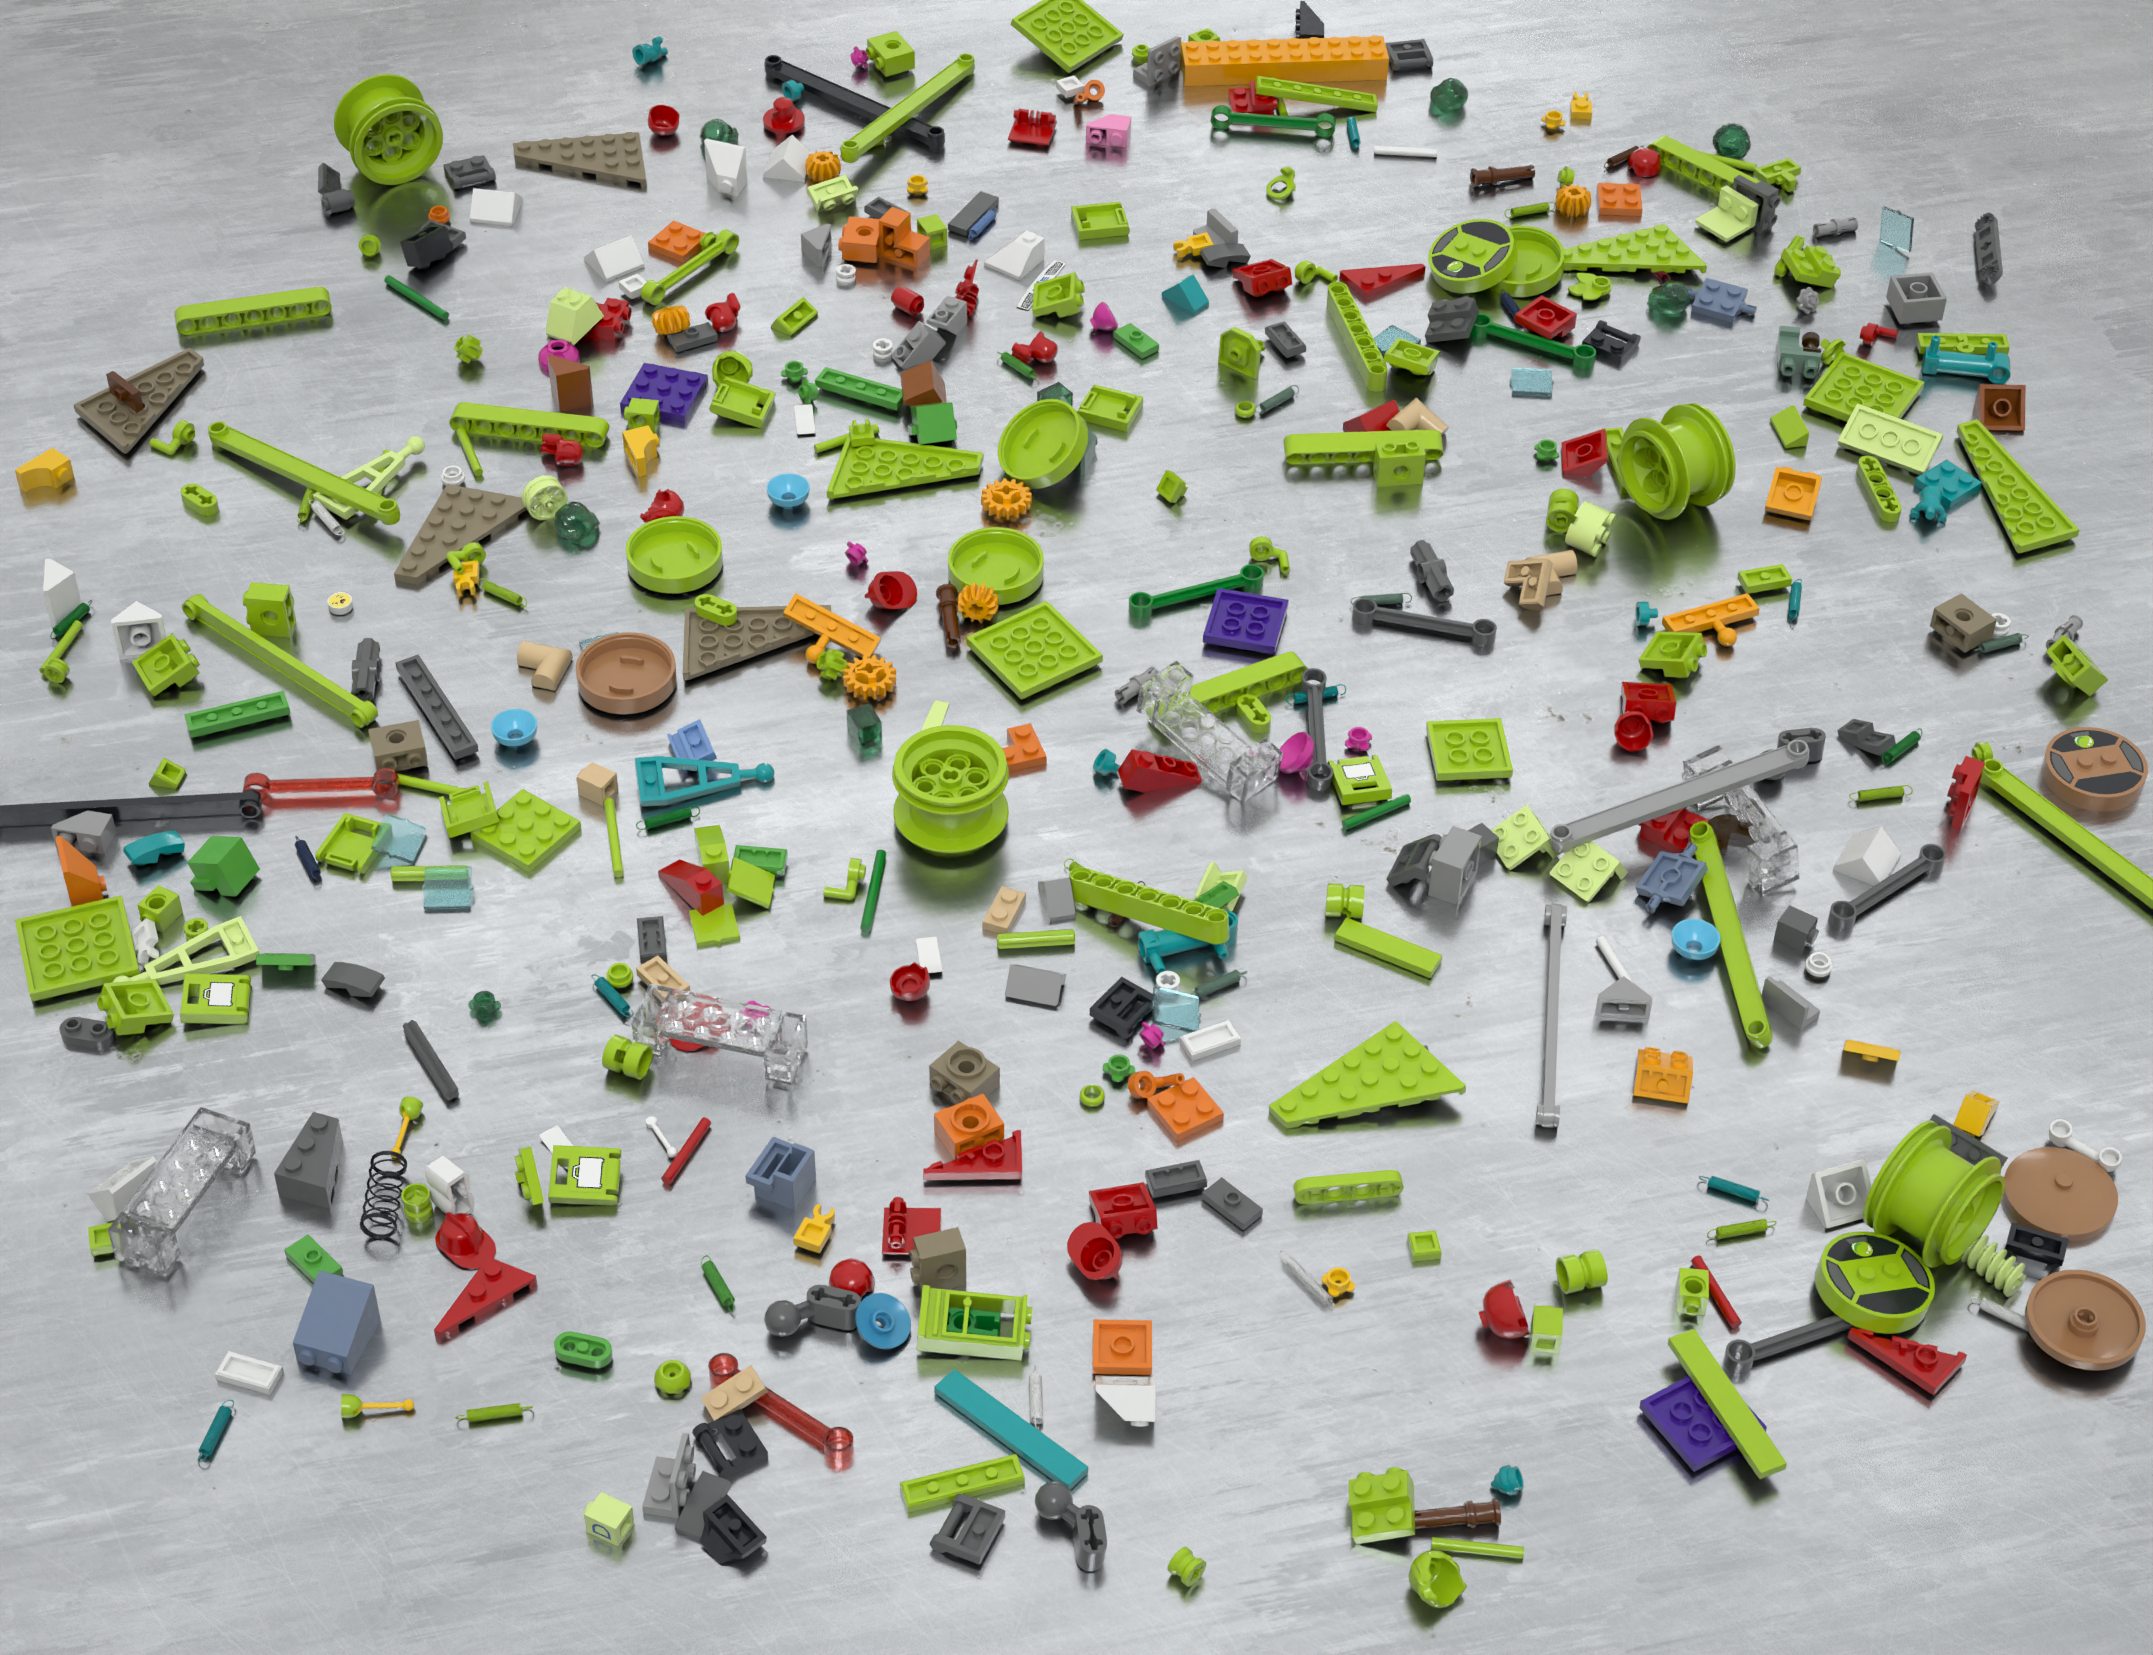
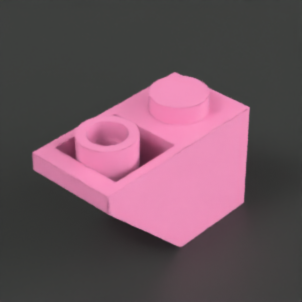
M1110 114L1086 124L1087 144L1127 148L1131 135V116Z

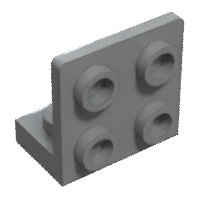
M1175 36L1149 49L1148 62L1133 69V76L1150 87L1180 72L1181 37Z
M682 1433L675 1459L656 1456L642 1505L643 1514L679 1518L681 1509L689 1497L688 1483L689 1481H694L696 1474V1463H692L694 1446L690 1445L689 1434Z

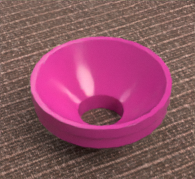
M562 339L551 340L540 350L538 355L540 367L548 372L547 357L549 354L577 363L580 361L577 348Z
M1298 732L1291 736L1279 749L1275 757V767L1285 774L1300 773L1308 768L1313 762V739L1306 732Z

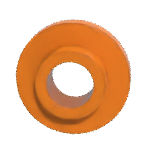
M434 206L430 209L428 218L429 220L445 224L450 220V213L444 206Z

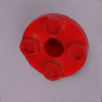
M787 97L777 98L773 102V108L768 110L763 116L765 128L774 132L777 137H785L787 133H793L805 127L803 112L795 108L792 100Z

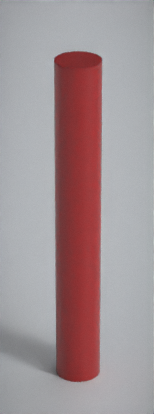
M703 1117L661 1177L665 1184L672 1183L710 1127L711 1121L708 1118Z
M1698 1255L1692 1258L1691 1263L1695 1269L1709 1270L1701 1256ZM1709 1270L1710 1294L1732 1328L1739 1327L1742 1321Z

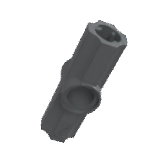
M1425 540L1417 541L1411 546L1410 554L1417 565L1418 578L1421 583L1427 584L1435 599H1438L1439 602L1447 601L1454 594V587L1447 576L1446 564L1442 558H1437L1430 543H1426Z
M364 638L362 642L358 643L356 660H352L353 683L351 694L362 701L374 699L375 684L380 679L379 642L374 641L372 638Z

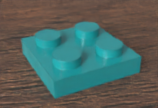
M1946 459L1916 477L1914 485L1921 490L1927 486L1939 488L1942 492L1941 503L1951 508L1979 491L1982 482Z

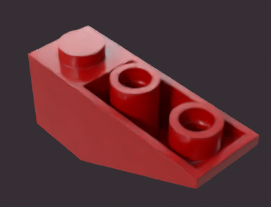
M1131 749L1117 770L1124 788L1145 793L1200 784L1202 782L1196 764L1191 761H1182L1169 756H1161Z

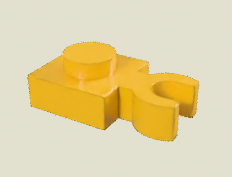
M1577 92L1573 93V99L1570 104L1571 119H1592V101H1588V93H1585L1584 97L1577 96Z
M1206 232L1186 237L1187 241L1173 242V249L1177 251L1178 258L1185 257L1188 253L1197 256L1201 255V249L1213 246L1214 244Z
M478 561L461 562L464 572L461 574L453 572L457 594L462 596V591L469 589L471 595H474L476 592L474 584L479 583Z
M817 1204L813 1209V1219L805 1217L793 1237L794 1245L821 1253L832 1233L831 1224L835 1221V1209L831 1208L827 1215H821V1205Z

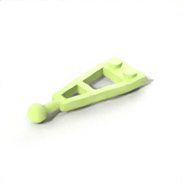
M418 436L410 437L407 440L406 447L398 453L390 451L343 475L341 478L355 483L366 477L373 481L366 489L377 494L406 465L405 458L411 454L418 455L424 451L425 443ZM389 465L382 473L378 472L381 468ZM320 492L313 494L315 501H319L326 509L346 520L359 511Z
M240 916L212 927L144 965L146 972L130 978L124 975L118 976L113 982L156 979L158 985L184 980L185 973L210 974L235 968L256 960V955L260 953ZM219 938L229 956L192 964L188 957L190 954ZM178 961H180L183 966L160 972L161 970L169 967L170 965Z

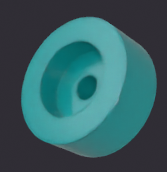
M789 80L782 84V91L785 97L791 99L792 102L801 98V91L804 90L802 83L797 84L794 80Z
M1637 602L1635 609L1637 625L1648 626L1650 618H1658V609H1650L1648 602Z
M1103 749L1094 761L1093 770L1102 776L1108 774L1109 771L1114 774L1117 773L1120 766L1115 763L1116 754L1108 749Z

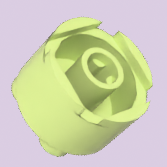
M1584 501L1575 514L1577 518L1574 524L1571 523L1568 528L1565 543L1593 557H1597L1602 546L1601 543L1606 544L1610 538L1611 531L1608 529L1613 525L1617 515L1593 503Z

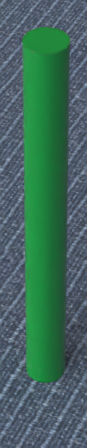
M388 275L385 277L384 282L441 319H448L449 313L392 276Z
M881 849L876 851L860 929L864 932L871 930L886 859V851Z

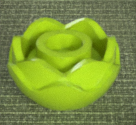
M678 1360L665 1361L655 1371V1386L663 1393L679 1394L690 1384V1369L686 1364Z

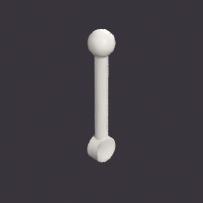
M653 1116L646 1119V1126L654 1130L667 1149V1155L670 1158L676 1157L678 1151L669 1144L658 1128L657 1119Z

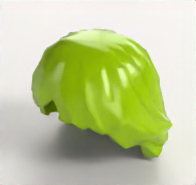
M725 351L718 355L713 363V382H715L718 388L725 377L748 383L753 376V363L750 362L749 358L737 351Z
M1426 1551L1421 1553L1412 1562L1408 1575L1410 1585L1419 1594L1422 1601L1434 1608H1446L1453 1604L1455 1599L1467 1588L1460 1575L1458 1564L1453 1561L1451 1556L1442 1551Z

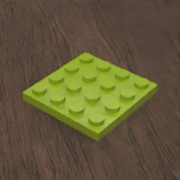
M1042 0L1014 17L1010 24L1068 73L1120 42L1124 35L1083 0Z
M1841 351L1806 395L1803 405L1848 422L1857 403L1901 419L1923 390L1925 382Z
M1048 601L966 637L967 646L1021 700L1103 662V655Z
M122 895L15 919L31 1001L101 986L104 983H112L116 977L122 975L130 978L140 974Z

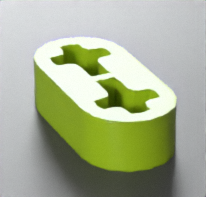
M193 483L184 485L181 488L182 502L189 508L203 516H211L218 512L217 497L205 488Z
M702 594L695 599V612L702 618L724 626L732 625L738 619L737 607L731 602L710 594Z
M1251 694L1239 696L1236 712L1247 727L1254 733L1262 734L1268 732L1271 727V715L1260 700Z

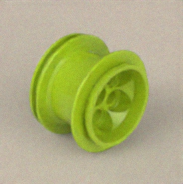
M379 74L360 81L346 92L335 111L334 131L338 141L350 152L351 159L356 168L376 183L397 185L416 179L433 165L441 151L443 131L437 114L424 102L419 88L403 76Z
M1700 404L1675 405L1664 414L1661 423L1652 418H1638L1626 428L1619 448V471L1626 491L1641 509L1661 520H1671L1678 517L1686 508L1688 501L1697 506H1710L1729 493L1734 483L1736 462L1730 437L1718 417Z
M959 725L931 727L908 738L897 751L892 769L893 784L899 793L894 803L893 817L902 835L919 847L946 854L971 851L995 839L1004 829L1009 816L1008 802L1003 794L1009 779V768L1001 746L986 733Z
M1931 1120L1925 1121L1912 1129L1892 1151L1871 1186L1863 1211L1864 1223L1870 1228H1874L1875 1234L1887 1236L1902 1228L1925 1243L1922 1258L1924 1265L1928 1268H1934L1943 1263L1951 1265L1963 1257L1970 1245L1980 1239L1989 1226L2001 1203L2005 1190V1178L2001 1176V1163L1997 1157H1987L1974 1166L1950 1151L1952 1142L1950 1129L1947 1126H1939Z

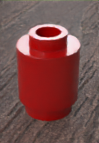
M897 287L891 295V302L894 303V306L911 316L919 314L924 308V298L906 287Z

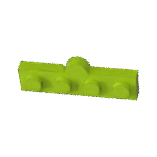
M1917 333L1916 337L1919 354H1924L1926 347H1930L1931 338L1934 335L1941 338L1939 344L1941 351L1976 355L1986 354L1990 342L1997 343L1996 353L2008 355L2010 349L2006 334Z

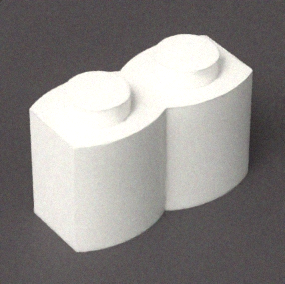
M441 1156L430 1163L426 1168V1180L431 1185L430 1195L432 1203L445 1214L448 1212L452 1214H470L473 1212L474 1198L469 1193L470 1179L468 1175L445 1156Z

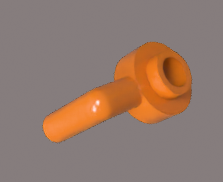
M1090 80L1085 85L1083 93L1077 94L1074 98V105L1078 106L1087 100L1091 102L1099 101L1105 93L1103 83L1099 80ZM1090 89H1096L1097 94L1092 95Z
M1139 1071L1129 1077L1128 1089L1134 1098L1145 1099L1153 1096L1156 1088L1183 1084L1185 1077L1182 1073L1154 1077L1149 1071Z

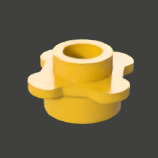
M1555 110L1548 111L1546 116L1541 118V121L1545 122L1546 127L1549 129H1557L1559 126L1563 127L1566 124L1562 120V113Z
M913 175L907 181V185H909L907 191L914 194L925 193L928 191V187H926L928 181L922 175Z
M1333 1268L1322 1276L1321 1281L1327 1285L1329 1289L1328 1294L1332 1297H1338L1339 1294L1346 1291L1352 1292L1355 1289V1283L1350 1281V1273L1344 1268Z

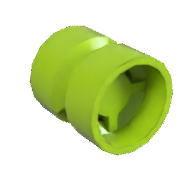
M1562 488L1553 491L1549 496L1546 523L1551 530L1565 533L1568 531L1570 524H1574L1577 518L1575 514L1579 507V497L1574 491Z
M1328 883L1325 916L1341 917L1342 914H1346L1347 918L1362 919L1365 885L1350 884L1348 888H1344L1343 884Z
M615 1034L605 1046L602 1065L606 1069L618 1073L623 1071L626 1076L641 1080L650 1068L653 1049L649 1045L637 1041L632 1043L630 1039Z
M1598 1249L1585 1251L1579 1254V1257L1571 1254L1556 1259L1557 1279L1565 1294L1583 1291L1585 1286L1589 1289L1602 1287L1607 1284L1606 1264Z

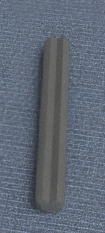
M414 1020L408 1023L405 1022L403 1028L406 1037L445 1099L452 1100L459 1096L458 1087L417 1022Z

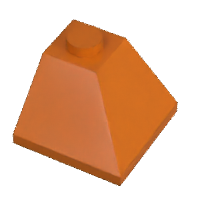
M55 837L71 906L104 899L102 892L107 891L104 875L98 876L96 866L63 837Z

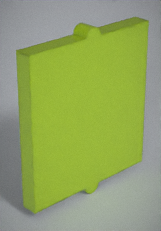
M734 857L731 868L727 873L729 879L726 891L768 909L771 896L775 892L773 889L775 874Z
M732 903L722 905L704 916L696 909L689 910L697 947L710 944L720 945L722 942L740 939Z

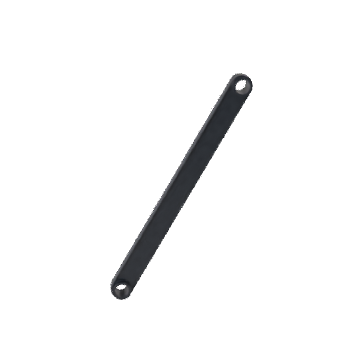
M770 55L765 58L764 67L768 77L778 78L785 82L794 80L797 84L802 83L805 91L873 121L891 109L886 105L785 62L777 55ZM912 117L896 129L900 133L927 144L930 149L938 150L944 147L945 133L942 127L931 126Z
M248 789L238 793L0 805V829L52 827L53 824L85 811L112 814L114 823L234 816L255 818L260 814L262 798L258 791Z

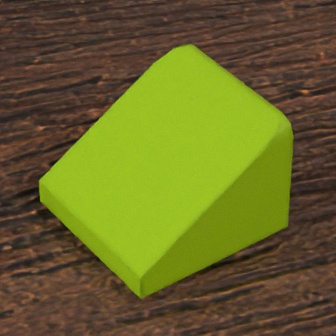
M163 758L148 784L176 789L186 769Z

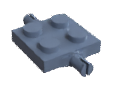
M1709 278L1704 280L1698 290L1685 287L1682 296L1694 299L1691 312L1734 323L1740 313L1744 312L1755 315L1757 306L1745 304L1748 289Z
M1689 842L1682 853L1672 854L1660 851L1635 888L1637 894L1651 898L1645 905V909L1648 912L1654 913L1661 902H1668L1683 907L1701 881L1708 868L1706 862L1692 858L1698 849L1694 843L1691 845V842Z

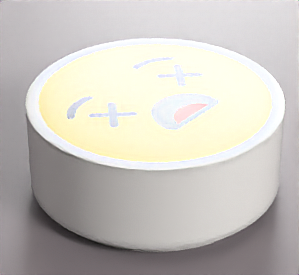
M338 592L328 598V608L333 614L343 615L350 612L353 608L352 597L347 593Z

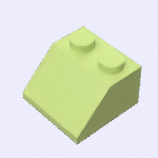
M565 287L550 301L546 334L557 340H565L574 346L604 315L592 296Z

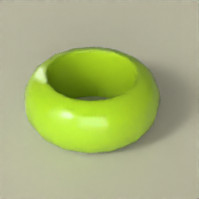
M1242 401L1235 406V413L1241 418H1250L1255 414L1256 408L1253 403Z
M1090 1084L1082 1088L1079 1098L1085 1106L1096 1107L1103 1103L1105 1093L1100 1086ZM1089 1093H1095L1099 1095V1097L1090 1099L1085 1095Z

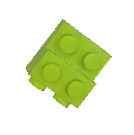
M1806 245L1803 251L1784 248L1781 253V257L1796 281L1833 288L1841 275V269L1836 267L1832 255L1827 254V250L1821 246Z
M1073 272L1035 283L1032 305L1035 317L1048 315L1056 311L1058 317L1061 318L1080 312V306H1084V299L1081 294L1085 292L1083 281L1079 280L1076 273Z
M1397 338L1385 353L1383 361L1395 368L1408 369L1416 375H1430L1436 368L1440 351Z
M1657 631L1638 659L1640 668L1663 669L1665 677L1688 678L1691 672L1697 671L1700 657H1706L1707 645L1704 643L1702 633Z
M173 633L132 661L141 679L154 697L174 682L181 687L200 674L197 667L201 665L192 653L188 654L191 648L183 638L178 640Z
M156 979L104 983L101 995L97 998L98 1009L105 1011L107 1014L106 1023L108 1028L115 1029L117 1035L144 1033L146 1025L170 1023L173 1020L174 1013Z
M1391 1467L1386 1470V1474L1373 1475L1370 1472H1362L1357 1475L1356 1479L1349 1480L1352 1538L1356 1544L1415 1535L1414 1482L1407 1470Z

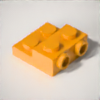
M1776 467L1765 511L1811 521L1821 487L1822 476L1812 472L1795 471L1789 467Z

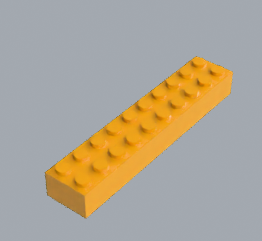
M1377 35L1342 38L1250 39L1247 41L1211 40L1208 42L1189 41L1181 43L1180 64L1184 86L1249 84L1250 81H1255L1256 76L1275 77L1276 79L1300 83L1387 80L1389 57L1384 37Z

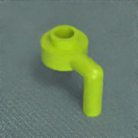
M1307 260L1302 261L1295 268V278L1303 284L1309 283L1315 275H1319L1330 282L1338 280V275L1321 266H1315V264Z
M180 420L173 429V440L170 444L152 438L149 445L168 455H173L181 444H188L194 439L195 427L186 420Z
M1264 536L1251 540L1249 551L1254 560L1265 561L1270 557H1275L1279 559L1282 573L1290 571L1288 554L1285 550L1274 548L1272 541Z
M473 542L465 545L461 551H449L446 554V558L457 574H461L464 572V567L459 560L463 562L478 561L479 565H481L486 558V552L479 543Z
M850 859L846 889L825 886L823 897L853 900L859 880L865 879L866 865L862 864V859Z

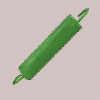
M997 352L1001 354L1003 362L1027 378H1037L1034 377V375H1038L1034 374L1032 368L1008 352Z
M711 1259L706 1261L702 1265L705 1275L724 1306L733 1304L734 1310V1296L715 1264L711 1262Z

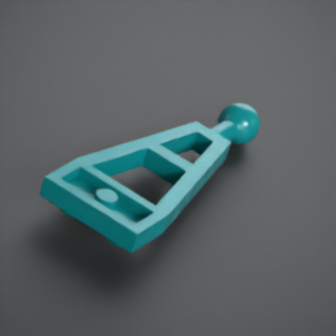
M666 756L635 758L640 807L667 805L739 787L741 780L757 779L761 783H767L775 775L774 768L768 763H761L755 769L739 770L738 763ZM662 768L697 771L699 785L665 793ZM706 772L731 774V777L708 783Z

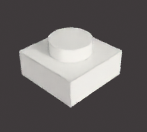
M1075 76L1056 81V88L1065 98L1083 93L1084 85Z
M635 274L619 281V289L630 299L641 296V289L646 281L639 274Z

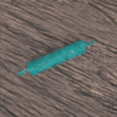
M1349 117L1347 119V126L1351 144L1354 148V146L1358 147L1361 141L1355 117Z
M1795 580L1791 585L1788 614L1794 617L1792 620L1799 616L1802 580L1801 583Z
M1338 684L1326 687L1322 694V699L1338 696L1337 686L1339 685L1345 687V692L1343 693L1345 694L1346 686ZM1303 692L1289 694L1285 698L1287 702V697L1294 695L1296 704L1308 702L1307 695Z
M593 974L599 977L596 982L594 979V985L621 1014L627 1013L630 1010V1005L604 977Z
M1713 1175L1711 1178L1699 1176V1178L1709 1179L1707 1186L1710 1188L1712 1187L1713 1189L1757 1202L1758 1198L1769 1201V1199L1759 1197L1761 1192L1759 1190Z
M230 1399V1400H226V1401H225V1402H227V1401H232V1402H233L232 1407L234 1406V1401H233V1400ZM222 1404L219 1407L198 1450L200 1453L198 1462H203L207 1456L212 1454L232 1413L231 1408L228 1406H223ZM201 1453L206 1455L202 1461H199Z

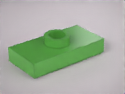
M1132 323L1113 331V338L1142 359L1159 350V343Z
M735 846L734 857L775 875H784L788 856L787 849Z
M1223 881L1194 901L1221 909L1223 905L1239 896L1236 887Z
M260 953L256 955V965H278V970H294V965L316 964V955Z
M308 1234L284 1249L286 1257L313 1283L319 1271L339 1276L343 1274L342 1266Z

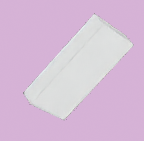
M1227 1020L1180 1036V1044L1190 1060L1194 1061L1241 1045V1038L1231 1022Z
M228 1351L215 1376L218 1381L271 1395L283 1374V1367Z

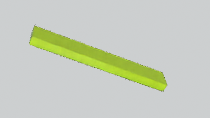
M1256 76L1255 79L1256 94L1377 112L1376 94Z
M1691 1329L1668 1339V1346L1758 1478L1762 1479L1786 1470L1787 1462L1696 1330Z

